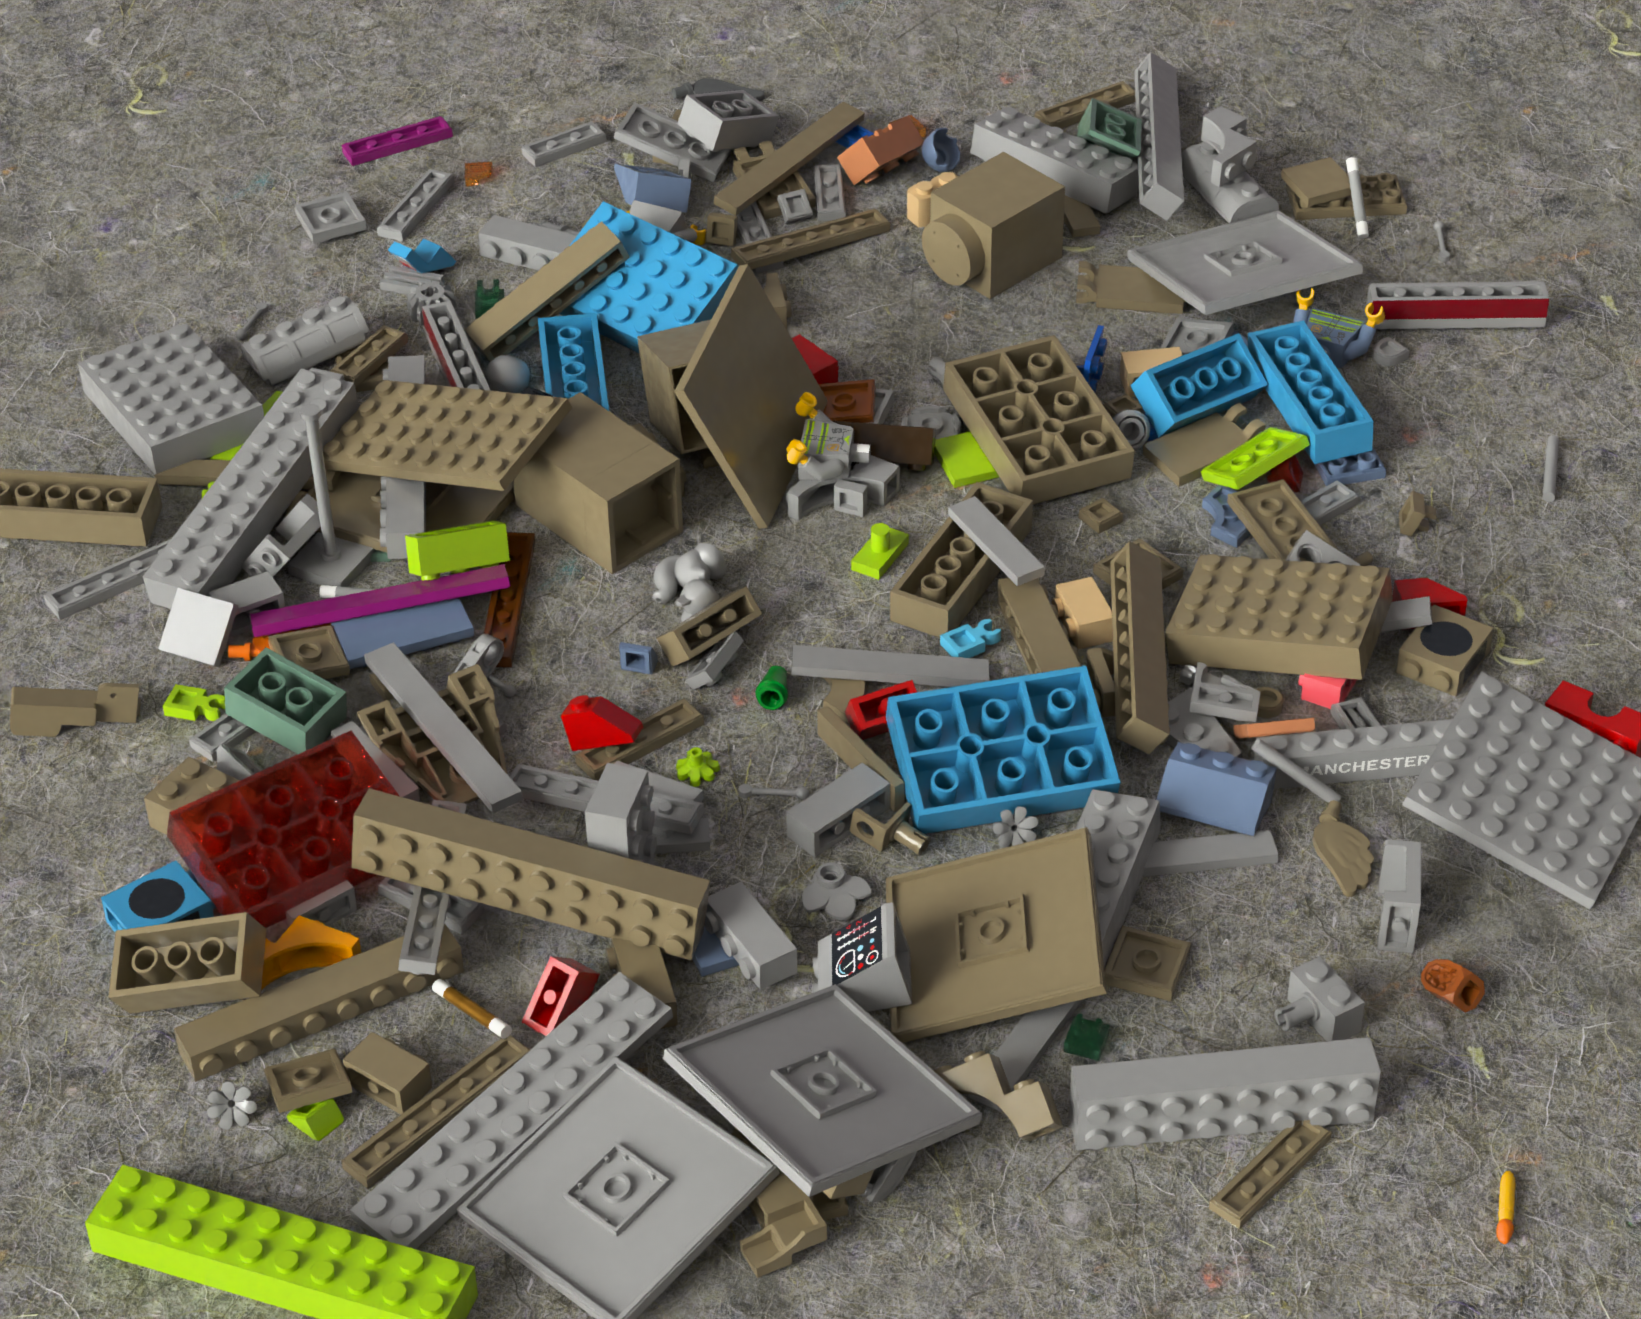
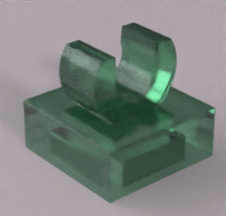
M1078 1013L1077 1016H1074L1064 1041V1052L1099 1061L1109 1037L1110 1025L1104 1024L1099 1018L1096 1021L1084 1019L1083 1014Z

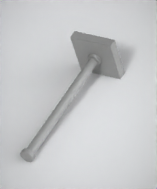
M308 404L303 406L300 412L301 418L306 423L321 533L318 532L287 564L288 573L318 585L348 587L371 562L370 557L376 550L372 547L335 537L318 421L321 416L320 407L315 404Z

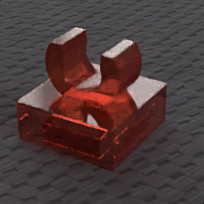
M1293 455L1270 470L1272 475H1268L1267 480L1269 483L1284 479L1292 491L1297 493L1300 492L1303 470L1296 456Z

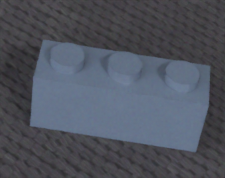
M1178 742L1168 759L1156 800H1159L1160 812L1254 836L1272 802L1277 767L1266 765L1258 760L1250 761L1238 758L1227 752L1203 749L1196 744Z

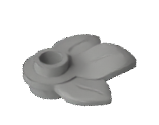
M833 862L824 863L815 872L813 883L803 890L802 904L809 913L825 909L826 913L833 919L848 920L855 913V899L871 896V889L863 878L847 875L841 865Z

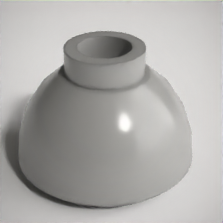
M1127 409L1117 413L1112 418L1135 451L1147 442L1150 435V424L1143 413Z

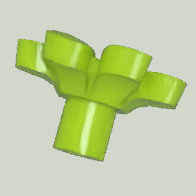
M694 747L687 751L686 758L677 761V778L679 780L690 778V786L698 787L701 785V778L708 782L714 780V772L720 771V765L717 760H713L710 752L705 751L702 753L700 748Z

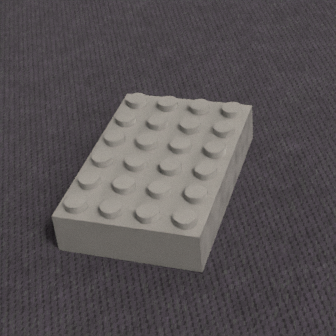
M187 323L175 325L164 332L145 336L142 340L128 345H120L114 350L100 355H93L87 360L78 362L84 393L154 475L192 460H203L244 444L264 418L262 404Z

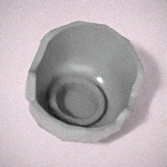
M500 355L489 362L485 372V379L491 391L497 389L500 392L520 393L526 387L528 388L531 372L528 365L521 359L511 355Z

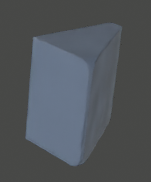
M620 642L621 670L652 675L658 662V656L653 648Z

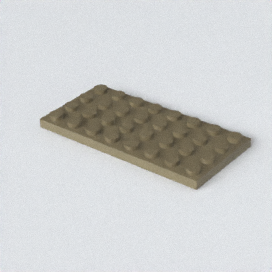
M383 380L376 386L367 400L360 404L353 416L341 426L340 431L332 441L324 446L325 469L505 491L569 413L572 406L568 398Z

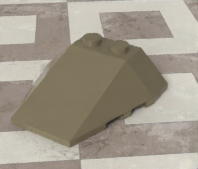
M479 664L448 675L447 688L437 693L507 773L504 750L499 733L500 726L494 704V691ZM385 700L357 711V716L372 743L434 800L468 804L480 799L402 706L393 709L390 702Z

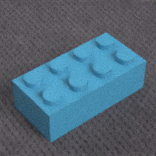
M1238 333L1148 369L1130 386L1160 438L1216 412L1220 413L1228 410L1239 402L1242 404L1252 400L1268 383L1241 335Z

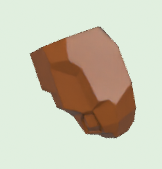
M1435 959L1428 962L1421 973V982L1427 991L1465 1013L1475 1009L1485 994L1483 980L1471 971L1448 959Z

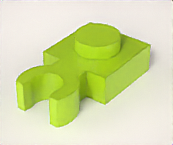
M175 684L163 704L164 716L196 721L199 715H204L206 719L216 721L221 717L219 708L225 709V696L219 694L207 696L206 689Z

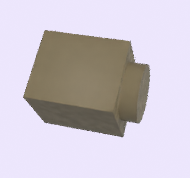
M1002 152L933 190L930 197V223L924 228L922 234V247L930 267L946 283L954 286L966 284L991 299L1062 258L1065 186L1011 155Z
M711 319L637 336L650 422L681 454L708 448L674 391Z

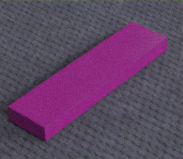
M439 116L341 145L342 153L350 164L355 166L451 138L453 133L452 128L444 118Z

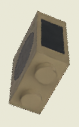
M1433 605L1432 625L1416 627L1400 647L1396 673L1457 697L1489 654L1494 627Z

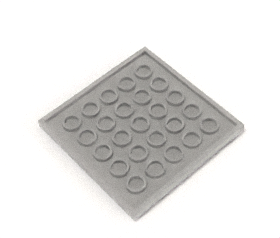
M1481 671L1402 805L1584 907L1591 909L1641 815V758Z

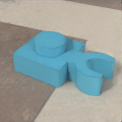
M991 619L980 621L976 628H972L967 623L941 634L940 645L952 657L971 658L985 652V644L993 645L1000 642L1001 629L998 628L992 631Z

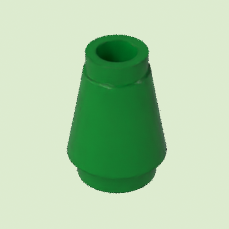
M772 666L756 688V698L763 708L768 710L778 709L788 699L787 671L781 666Z

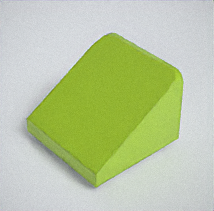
M334 1098L293 1109L286 1116L290 1123L316 1141L322 1140L344 1121V1117Z

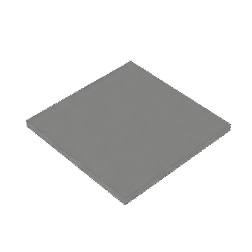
M1280 211L1127 250L1130 262L1204 315L1363 273V264Z
M836 984L665 1048L663 1060L809 1197L977 1126L982 1118V1113Z
M615 1055L480 1185L456 1211L461 1219L595 1319H637L780 1172L778 1167L769 1159Z

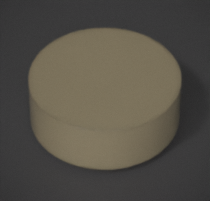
M1270 687L1256 689L1261 692L1257 716L1261 718L1278 716L1283 709V695L1278 690Z

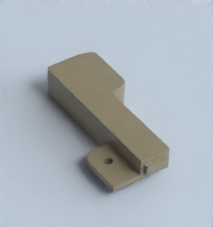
M103 683L98 687L97 691L13 687L11 690L10 710L11 732L14 735L55 737L59 734L61 725L95 726L96 721L136 723V717L140 716L141 698H138L139 684Z

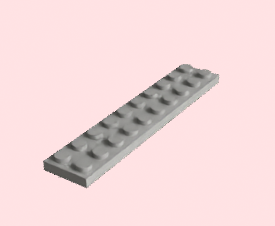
M618 972L349 1210L352 1219L376 1238L417 1249L456 1214V1209L615 1055L625 1061L673 1018L672 1008L624 974Z

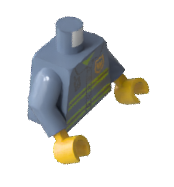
M1311 288V295L1308 298L1301 297V290L1296 291L1299 309L1295 310L1293 323L1305 321L1336 368H1342L1349 360L1362 356L1368 351L1376 332L1375 325L1382 323L1385 319L1382 306L1376 315H1371L1374 311L1373 303H1369L1366 306L1365 313L1368 321L1365 325L1363 320L1311 308L1308 311V307L1314 302L1313 288Z

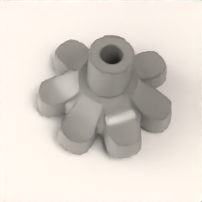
M1020 806L1014 809L1013 814L1010 810H1003L1000 813L1002 822H995L993 824V832L1001 834L998 839L999 846L1006 848L1010 843L1014 846L1024 843V840L1027 842L1034 841L1036 834L1030 829L1038 825L1037 818L1034 816L1025 817L1027 810Z
M228 1080L222 1084V1091L212 1090L208 1095V1101L213 1104L207 1109V1114L212 1119L220 1116L219 1127L228 1130L231 1128L234 1120L239 1126L247 1125L249 1123L247 1113H255L257 1104L254 1100L247 1099L251 1095V1091L247 1086L243 1085L235 1089L233 1081Z

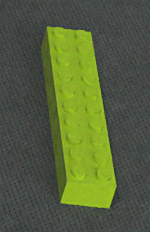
M123 1164L85 1221L92 1252L317 1319H466L478 1297L475 1266Z

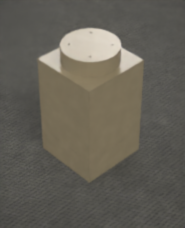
M579 392L568 399L572 409L513 480L515 504L608 572L614 574L683 532L680 459Z

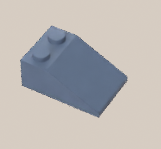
M615 163L614 170L626 203L632 205L633 200L687 213L692 179L669 170Z

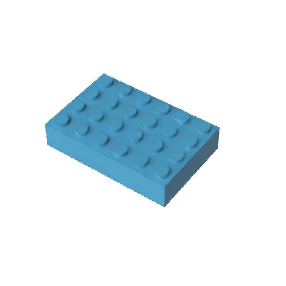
M604 201L569 245L571 246L586 234L589 229L595 227L601 221L622 242L630 258L559 314L567 316L597 313L599 334L639 353L637 336L712 319L738 269L736 263Z
M1087 666L888 697L886 721L900 776L905 782L904 792L907 802L912 804L910 815L913 827L924 834L1002 821L1000 813L1003 810H1010L1013 814L1017 806L1026 808L1027 813L1025 817L1084 808L1092 789L1118 793L1121 782Z

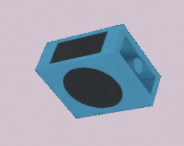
M176 860L101 897L106 922L114 932L116 930L214 917L213 910L216 909L215 901L208 890L202 891L194 874L190 870L185 871Z

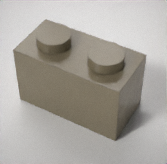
M371 1032L343 1059L344 1069L353 1088L399 1114L404 1113L416 1104L432 1088L429 1063L418 1054L413 1055L399 1047L393 1040L385 1039L374 1032Z

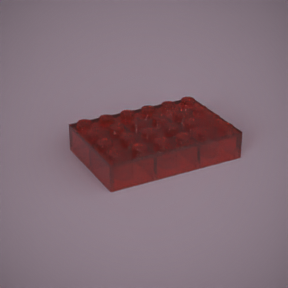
M352 730L169 812L167 837L221 915L247 912L263 927L268 928L287 919L286 911L346 880L354 887L377 876L373 873L351 868L353 816L369 788L399 796V794Z

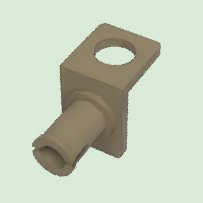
M906 802L885 825L859 808L853 811L849 831L880 852L896 840L920 856L927 849L931 841L929 835H925L908 824L912 804ZM860 821L867 823L872 828L874 835L867 834L861 828Z

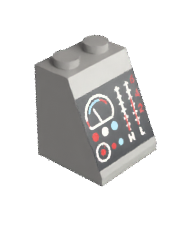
M893 902L880 906L818 941V957H813V969L818 983L813 984V993L836 984L866 1012L912 1004L910 948Z

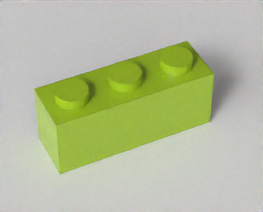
M494 520L405 535L409 573L421 576V580L439 579L440 573L451 571L452 575L470 571V568L480 566V569L498 566L501 562L510 561L506 523Z

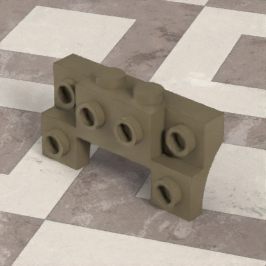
M735 1128V1130L731 1133L733 1136H735L736 1138L747 1144L749 1147H751L752 1149L766 1157L737 1128ZM780 1169V1174L748 1205L762 1230L740 1240V1251L757 1278L791 1265L792 1254L827 1240V1225L813 1204V1196H807Z

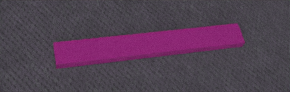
M505 564L441 576L439 579L421 580L250 614L254 637H261L510 587Z

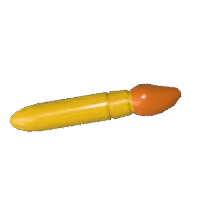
M1505 1171L1500 1182L1499 1222L1496 1234L1502 1244L1509 1243L1514 1232L1513 1219L1516 1181L1511 1171Z

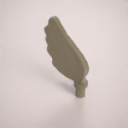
M1333 800L1329 802L1327 809L1321 813L1319 817L1320 824L1314 830L1312 842L1317 855L1333 874L1343 895L1352 897L1357 889H1365L1367 887L1368 878L1372 872L1371 866L1373 865L1374 856L1369 851L1370 840L1363 833L1350 825L1339 822L1342 805L1338 801Z

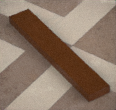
M507 532L510 561L501 562L499 565L505 564L510 587L492 591L484 634L494 636L503 641L504 644L502 658L496 667L512 668L536 542L535 533Z

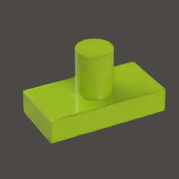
M884 523L872 525L870 539L851 560V570L879 580L909 544V534L890 528Z

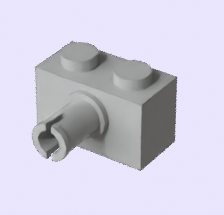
M1320 956L1290 971L1287 1000L1291 1004L1278 1008L1274 1012L1276 1022L1279 1027L1282 1026L1283 1031H1288L1307 1020L1326 1041L1345 1040L1361 1032L1365 1002Z

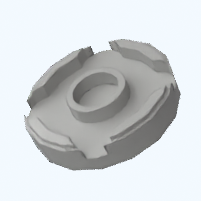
M940 406L917 407L911 411V415L907 417L905 415L902 418L901 426L936 428V439L961 434V421L955 413L953 415L947 413V409Z

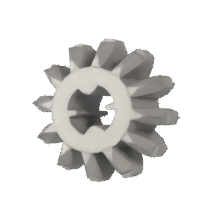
M430 280L429 283L424 284L420 282L418 287L410 288L406 304L412 321H419L420 325H424L422 306L451 301L455 309L456 298L451 290V286L444 285L441 281L432 283Z

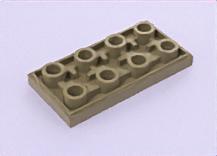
M1381 173L1374 176L1360 174L1366 216L1406 214L1407 204L1395 174ZM1286 184V191L1295 220L1355 217L1351 196L1308 207Z

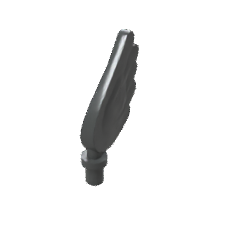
M703 78L696 81L693 85L687 82L683 86L672 88V96L676 99L691 94L744 90L758 101L764 99V91L738 86L722 80Z

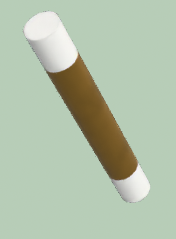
M437 979L433 983L432 990L502 1039L510 1036L512 1032L510 1025L444 980Z

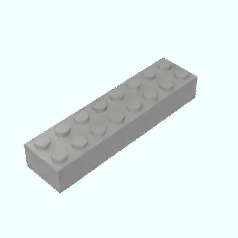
M1370 1037L1071 1066L1069 1119L1076 1150H1098L1106 1147L1136 1146L1147 1143L1175 1142L1177 1140L1197 1138L1208 1139L1217 1136L1248 1135L1277 1130L1283 1131L1286 1128L1293 1127L1295 1121H1302L1301 1125H1303L1304 1120H1310L1311 1125H1320L1322 1127L1347 1123L1358 1124L1374 1120L1381 1070Z

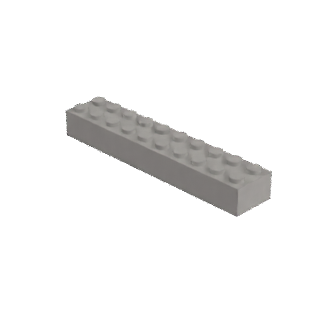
M302 368L299 370L143 575L150 603L171 609L177 588L209 596L208 592L232 584L243 569L241 564L269 534L295 496L313 474L306 423L301 418V408L308 404H315L320 407L321 416L318 421L323 449L340 431L341 426L358 410L359 403L353 382Z

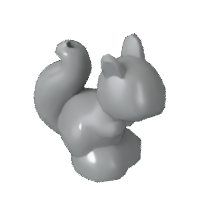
M699 543L693 550L683 555H672L662 559L658 563L653 575L654 584L658 591H654L652 594L654 601L660 604L668 603L675 597L677 585L683 587L680 597L675 603L677 606L684 608L680 619L682 622L718 601L719 595L712 587L710 579H720L727 571L723 553L712 544Z

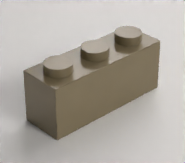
M745 586L727 594L656 639L670 664L675 666L698 655L762 615V612L749 589Z
M612 937L611 947L605 949L609 969H616L617 973L621 972L672 1008L673 1018L661 1029L677 1026L676 998L660 947L649 944L637 946L631 941Z

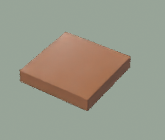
M1301 718L1233 725L1234 737L1251 738L1311 732L1315 730L1314 718Z

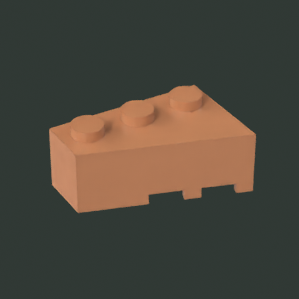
M909 115L889 124L884 129L876 130L869 137L867 135L862 137L837 157L853 185L863 180L865 184H868L880 176L879 171L884 170L885 173H888L900 165L898 163L899 160L903 159L906 163L919 155L917 150L922 147L924 140Z

